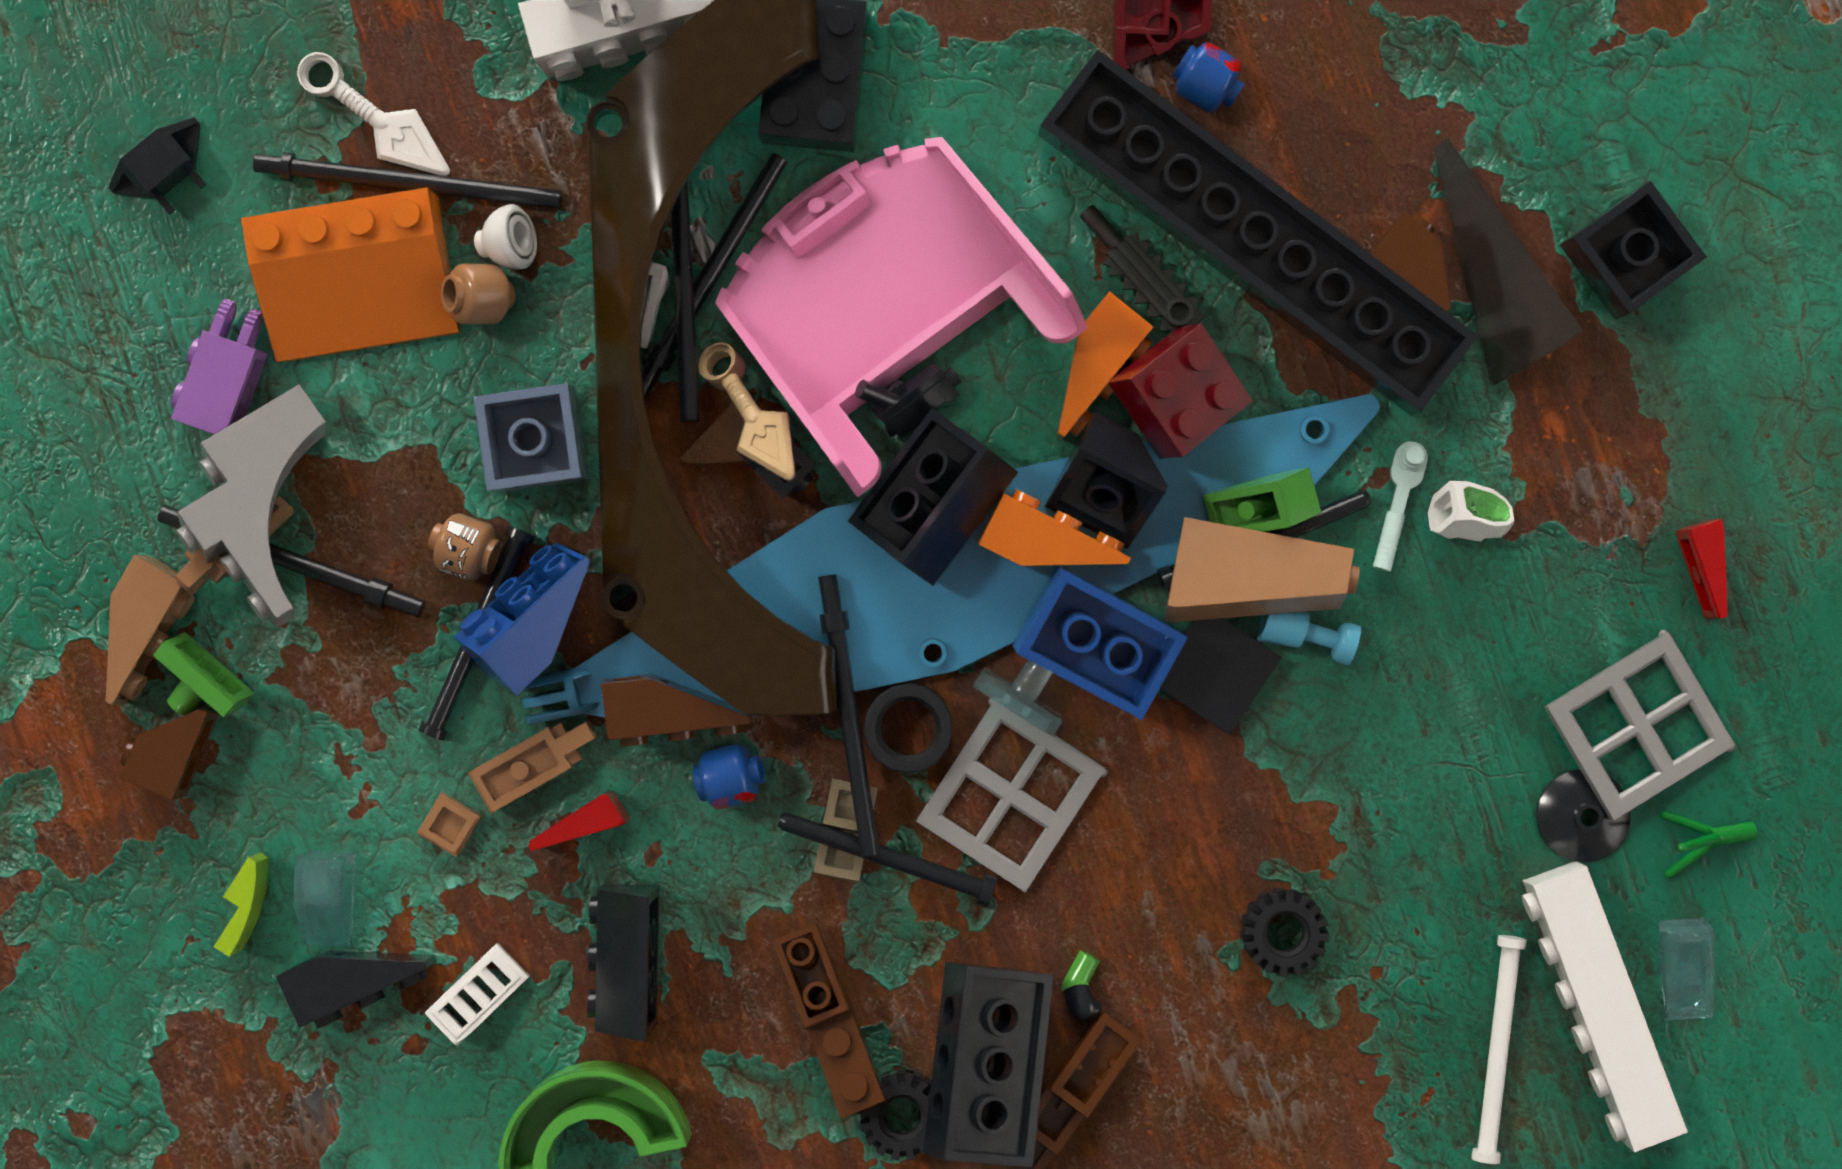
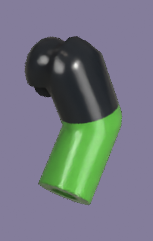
M1079 950L1062 982L1061 989L1068 1011L1072 1017L1078 1021L1094 1022L1100 1016L1102 1006L1101 1002L1096 1001L1093 997L1088 983L1100 960L1083 950Z

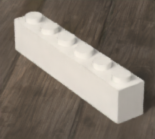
M1573 861L1523 880L1527 894L1522 895L1524 908L1532 922L1538 920L1544 936L1538 939L1540 950L1549 966L1555 965L1560 978V982L1555 983L1556 992L1563 1007L1566 1010L1571 1008L1577 1025L1571 1028L1572 1034L1581 1053L1588 1052L1594 1067L1593 1070L1588 1071L1589 1079L1599 1098L1605 1096L1611 1112L1605 1115V1120L1612 1137L1616 1142L1622 1141L1633 1152H1637L1688 1133L1587 866Z

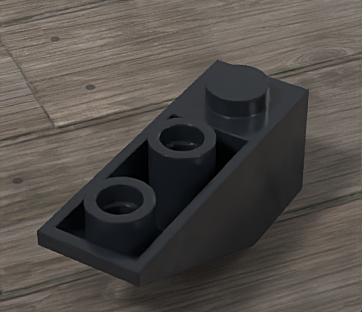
M328 950L277 975L276 979L299 1028L314 1021L317 1029L342 1018L343 1014L340 1009L356 1002L359 1009H362L386 997L382 989L399 982L401 989H405L428 977L425 969L437 962L434 955Z

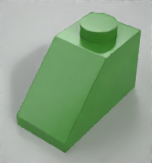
M1309 467L1267 475L1203 495L1210 522L1261 532L1292 527L1322 513Z

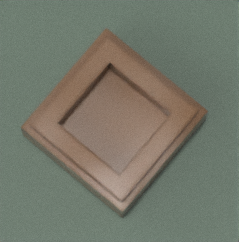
M443 792L440 793L417 834L453 856L458 857L483 815Z

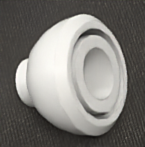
M515 204L502 206L491 213L485 221L483 229L475 233L474 243L478 254L483 258L489 257L494 263L504 268L514 270L526 269L535 258L537 251L535 228L527 213Z

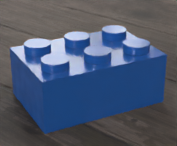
M1056 565L1012 646L1016 653L1142 720L1188 636L1176 627L1060 565Z

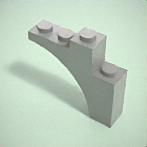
M300 385L295 386L201 442L204 459L199 461V465L214 486L220 482L222 485L179 510L178 517L181 527L176 530L178 537L190 554L199 551L206 562L224 553L225 556L220 558V562L230 578L235 583L241 579L244 581L252 593L247 597V600L261 621L270 618L277 629L293 619V607L282 590L271 559L269 530L272 512L280 489L294 465L317 441L326 436V421Z

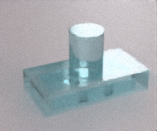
M1027 660L1013 684L986 667H983L974 681V688L1051 736L1055 735L1063 722V715L1037 700L1052 672L1030 660Z

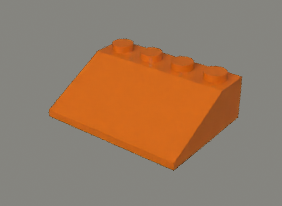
M429 188L241 218L248 265L277 363L461 333L459 323L444 309L441 301L442 282L447 275H450L451 269L439 196Z

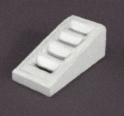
M497 943L449 988L425 1014L452 1043L458 1046L530 975ZM493 962L511 982L504 986L486 966ZM477 975L497 994L492 1000L473 981ZM463 989L482 1008L478 1014L459 995ZM448 1003L468 1022L465 1026L446 1009L445 1006Z

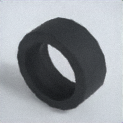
M913 683L894 685L879 694L867 710L863 727L866 745L874 758L888 769L903 773L924 771L937 763L949 748L953 732L950 711L941 696L926 686ZM906 700L920 702L929 708L936 723L935 737L930 746L919 754L909 756L898 754L890 749L882 738L880 728L883 715L888 708L897 702Z

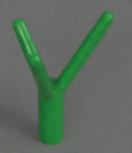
M1666 810L1661 813L1662 819L1705 835L1680 843L1677 847L1679 852L1692 851L1666 869L1664 876L1672 878L1716 846L1755 840L1757 838V828L1754 822L1748 821L1712 827Z

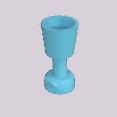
M1308 612L1262 615L1257 633V641L1300 648L1305 640L1331 648L1332 659L1349 666L1357 651L1361 636V626L1343 623L1335 631L1310 623V613Z

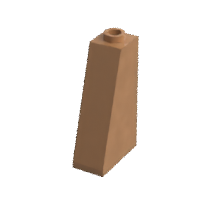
M1184 517L1164 621L1184 622L1341 609L1346 595H1354L1356 592L1360 567L1352 565L1354 549Z

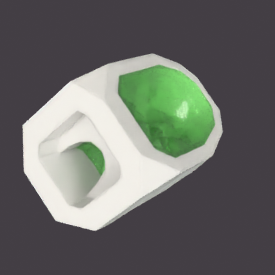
M1449 481L1433 495L1428 510L1430 531L1447 539L1463 538L1481 542L1485 538H1501L1514 524L1513 509L1506 498L1494 489L1468 481Z

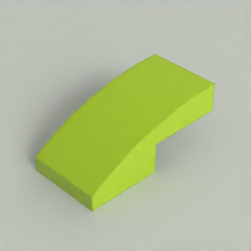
M261 852L247 858L223 896L238 906L237 911L214 945V948L228 957L244 949L263 907L269 875V857Z

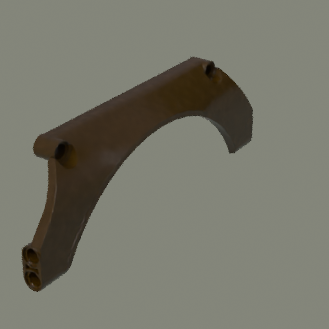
M714 0L675 31L623 77L606 94L607 101L599 102L590 109L586 120L589 144L603 607L613 617L624 619V626L699 683L743 714L753 716L837 712L835 648L811 638L782 620L748 593L713 556L689 522L667 479L654 444L647 414L641 368L642 314L649 273L662 231L681 190L701 158L728 125L761 94L798 68L818 58L817 0ZM613 114L620 117L622 127L618 134L612 137H603L597 133V123L604 115ZM627 584L636 591L637 603L632 609H620L614 604L612 592L617 585Z

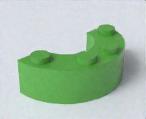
M607 1060L581 1062L563 1068L547 1077L519 1106L503 1135L498 1166L499 1169H552L556 1163V1142L560 1133L567 1126L581 1120L602 1119L619 1126L633 1139L639 1156L687 1147L692 1132L685 1112L678 1100L652 1075L621 1062Z

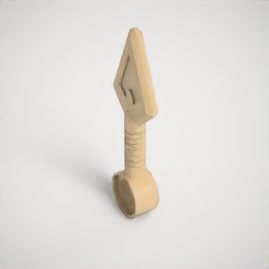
M720 342L707 347L698 361L699 373L715 389L727 391L745 421L737 451L787 481L792 480L795 476L789 414L787 412L761 411L742 382L746 369L745 361L729 344ZM724 357H731V364L728 370L721 375L714 376L713 368L715 364Z

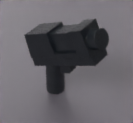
M934 362L905 385L901 380L896 381L888 390L866 380H861L856 387L855 396L876 405L871 410L884 422L886 433L890 437H894L897 434L903 438L920 425L931 408L935 409L943 402L947 401L949 403L956 398L959 393L955 387L961 383V380L951 367L943 372Z

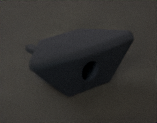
M193 117L152 132L120 159L108 186L110 191L120 195L156 198L166 212L171 215L176 210L164 197L167 192L188 175L200 189L207 185L195 171L200 133L199 121Z

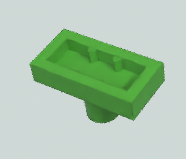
M186 632L164 641L153 655L181 680L167 698L169 706L181 715L193 712L199 703L204 700L222 717H225L244 707L254 694L250 688Z

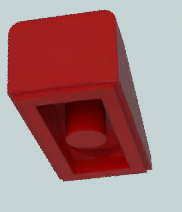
M1722 518L1709 519L1676 530L1677 533L1675 534L1703 616L1706 619H1723L1728 617L1725 533Z
M608 790L529 841L528 847L531 851L624 825L631 818L615 792Z

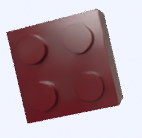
M1201 323L1176 328L1108 382L1159 459L1184 457L1253 401Z

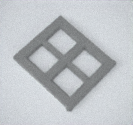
M1661 630L1659 637L1544 706V709L1610 820H1616L1726 751L1733 752L1735 749L1732 738L1672 636L1666 630ZM1662 658L1682 693L1645 714L1627 684L1626 679ZM1608 691L1628 726L1591 747L1572 712ZM1689 704L1708 739L1672 760L1654 730L1653 725ZM1635 737L1655 772L1623 792L1618 793L1599 759Z
M991 697L988 701L989 709L916 819V822L1026 892L1099 778L1107 775L1106 767L998 697ZM1001 723L1035 744L1012 782L1007 781L977 761ZM1045 752L1080 773L1056 811L1021 790ZM966 777L1000 798L976 837L942 815ZM1010 806L1044 827L1041 835L1021 865L986 844Z

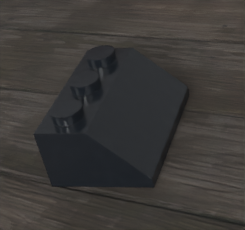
M931 408L854 511L848 522L906 568L934 586L1018 474V471L985 445Z
M603 884L598 889L597 896H591L589 922L590 924H597V943H590L588 967L589 971H596V989L589 990L587 1013L588 1018H595L596 1032L636 1041H646L657 1025L660 885Z

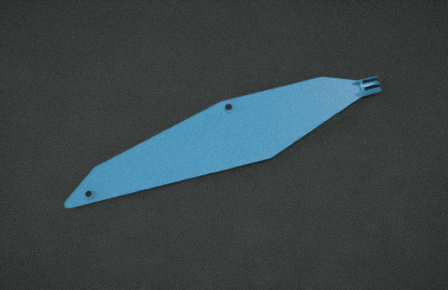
M1366 394L1224 424L1184 457L1159 459L1148 441H1143L1166 481L1168 488L1129 548L1123 547L1121 553L1131 557L1129 564L1060 566L1114 594L1157 573L1159 568L1166 565H1174L1184 517L1210 522L1203 499L1204 494L1267 475L1307 467L1310 468L1315 486L1379 412V400L1373 395ZM1310 421H1316L1320 426L1319 435L1313 439L1306 433V426ZM1069 457L1015 468L1018 474L1003 493L1012 497L1015 489H1018L1041 501L1037 510L1054 518L1056 512L1044 506ZM858 501L821 510L727 570L748 593L776 616L828 645L827 633L822 634L819 617L824 612L818 577L837 574L842 611H847L850 629L845 631L854 689L857 692L953 672L1015 642L1056 565L1020 566L979 545L977 540L994 508L993 506L934 586H932L898 562L848 522L862 502ZM1083 526L1079 529L1080 532L1094 539L1098 535ZM630 632L573 669L537 676L525 689L563 681L564 688L523 697L522 702L524 708L537 707L567 700L569 705L526 716L528 725L581 714L605 717L601 683L605 679L654 674L720 700L723 699L677 667L633 632ZM930 644H936L942 649L941 656L936 660H928L924 656V650Z

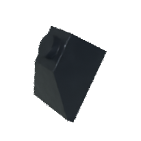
M1095 412L1077 441L1044 507L1054 512L1059 510L1083 522V527L1097 534L1101 531L1124 543V548L1128 549L1166 493L1168 485L1138 433Z

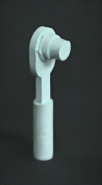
M1417 442L1403 443L1394 454L1390 476L1396 485L1390 511H1387L1373 563V568L1377 570L1391 572L1405 520L1404 511L1410 489L1419 485L1424 477L1428 454L1426 449Z

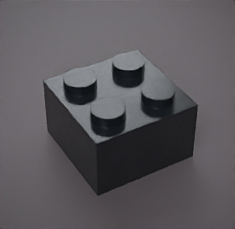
M1651 180L1634 189L1560 244V247L1614 320L1632 313L1707 258Z

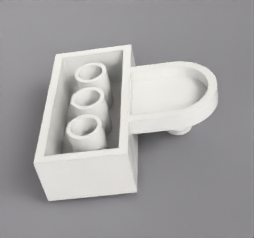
M528 0L518 3L533 59L548 78L556 76L557 81H566L581 76L584 73L583 68L601 64L602 68H611L626 63L629 55L646 51V54L649 55L662 42L714 0Z

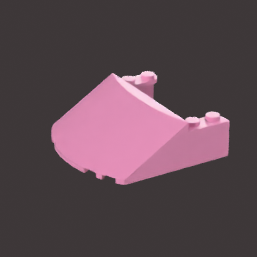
M943 137L925 139V145L900 150L898 145L883 149L884 156L859 165L857 160L850 162L805 189L761 229L764 236L750 253L742 252L735 262L738 268L727 289L721 288L715 302L857 498L874 486L881 474L879 458L848 417V415L867 402L855 396L856 387L861 380H866L884 389L1010 297L1039 333L1051 343H1067L1088 329L1071 290Z

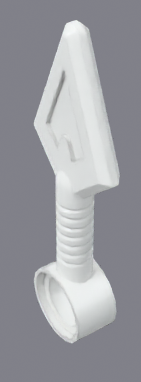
M314 52L306 55L301 60L297 76L305 90L317 97H335L373 127L378 159L446 177L449 175L450 168L416 109L384 113L344 82L342 67L331 56L323 52ZM320 62L328 63L333 70L331 82L322 88L312 86L308 78L311 67Z

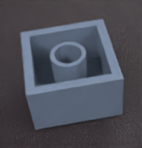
M564 383L474 396L487 491L500 493L589 480L576 387Z

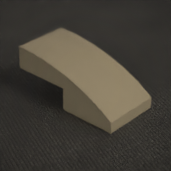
M832 778L823 825L858 837L850 782ZM870 786L874 812L878 788ZM819 843L813 875L859 884L864 859Z

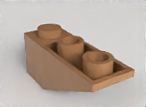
M134 554L111 594L106 702L111 705L127 703L129 699L132 701L141 693L147 682V676L144 673L152 659L157 660L153 656L164 641L171 639V636L167 635L176 619L181 620L188 613L195 599L193 595L191 596L177 584L175 575L179 572L150 555Z

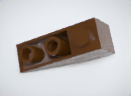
M654 674L605 679L601 683L608 740L620 739L621 746L649 743V735L666 733L668 741L691 739L696 737L695 730L714 728L715 735L740 733L743 731L742 724H750L752 715L743 714L726 701Z

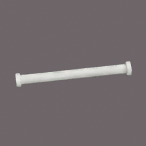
M1498 935L1497 945L1501 946L1489 1056L1478 1148L1472 1149L1471 1157L1475 1161L1487 1164H1500L1501 1153L1497 1151L1506 1067L1520 950L1526 949L1527 941L1524 938L1508 935Z

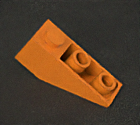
M1110 291L1086 319L1085 322L1088 329L1076 337L1057 436L1060 439H1063L1068 432H1071L1076 437L1093 417V414L1087 409L1099 395L1104 400H1107L1113 393L1108 382L1118 375L1117 371L1127 359L1134 362L1153 343L1146 337L1153 326Z
M1015 489L1012 497L1005 493L1000 496L977 540L979 545L1020 566L1129 564L1131 557L1121 553L1125 545L1124 543L1099 531L1096 539L1080 532L1079 529L1083 522L1057 510L1054 518L1038 511L1037 508L1041 501L1018 489Z

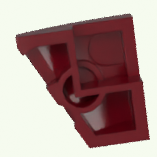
M1114 0L1113 61L1127 70L1129 66L1150 56L1164 53L1172 49L1176 44L1187 39L1192 40L1209 32L1211 27L1212 0Z

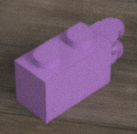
M229 299L221 301L210 331L203 330L200 339L196 338L189 348L187 364L190 367L185 381L180 382L173 392L171 407L174 411L171 419L216 434L247 415L268 357V353L254 348L262 323L264 322L262 311L256 309L249 311L244 319L237 342L227 339L236 315L237 303Z

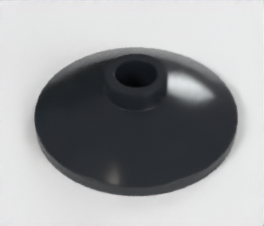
M1580 769L1569 770L1551 780L1542 791L1536 808L1537 827L1546 845L1561 857L1576 862H1592L1613 853L1625 839L1631 820L1630 811L1616 820H1610ZM1610 777L1618 793L1623 792L1620 785ZM1591 808L1595 813V819L1592 824L1585 826L1582 824L1580 816L1585 809Z

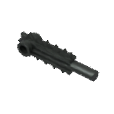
M1093 204L1082 212L1079 217L1109 250L1103 265L1111 268L1110 276H1125L1123 290H1137L1135 304H1150L1147 318H1162L1160 332H1172L1178 327L1196 324V322L1205 317L1197 309L1199 297H1184L1186 283H1171L1174 269H1159L1161 255L1147 256L1149 241L1140 242L1138 233L1132 236L1127 234L1123 238Z

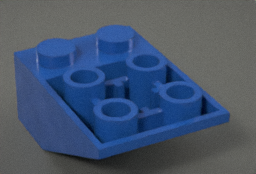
M557 542L552 546H544L532 556L529 561L531 566L518 578L512 577L496 590V598L484 610L478 609L463 620L460 625L461 631L453 638L490 678L517 696L552 663L590 561L585 556Z

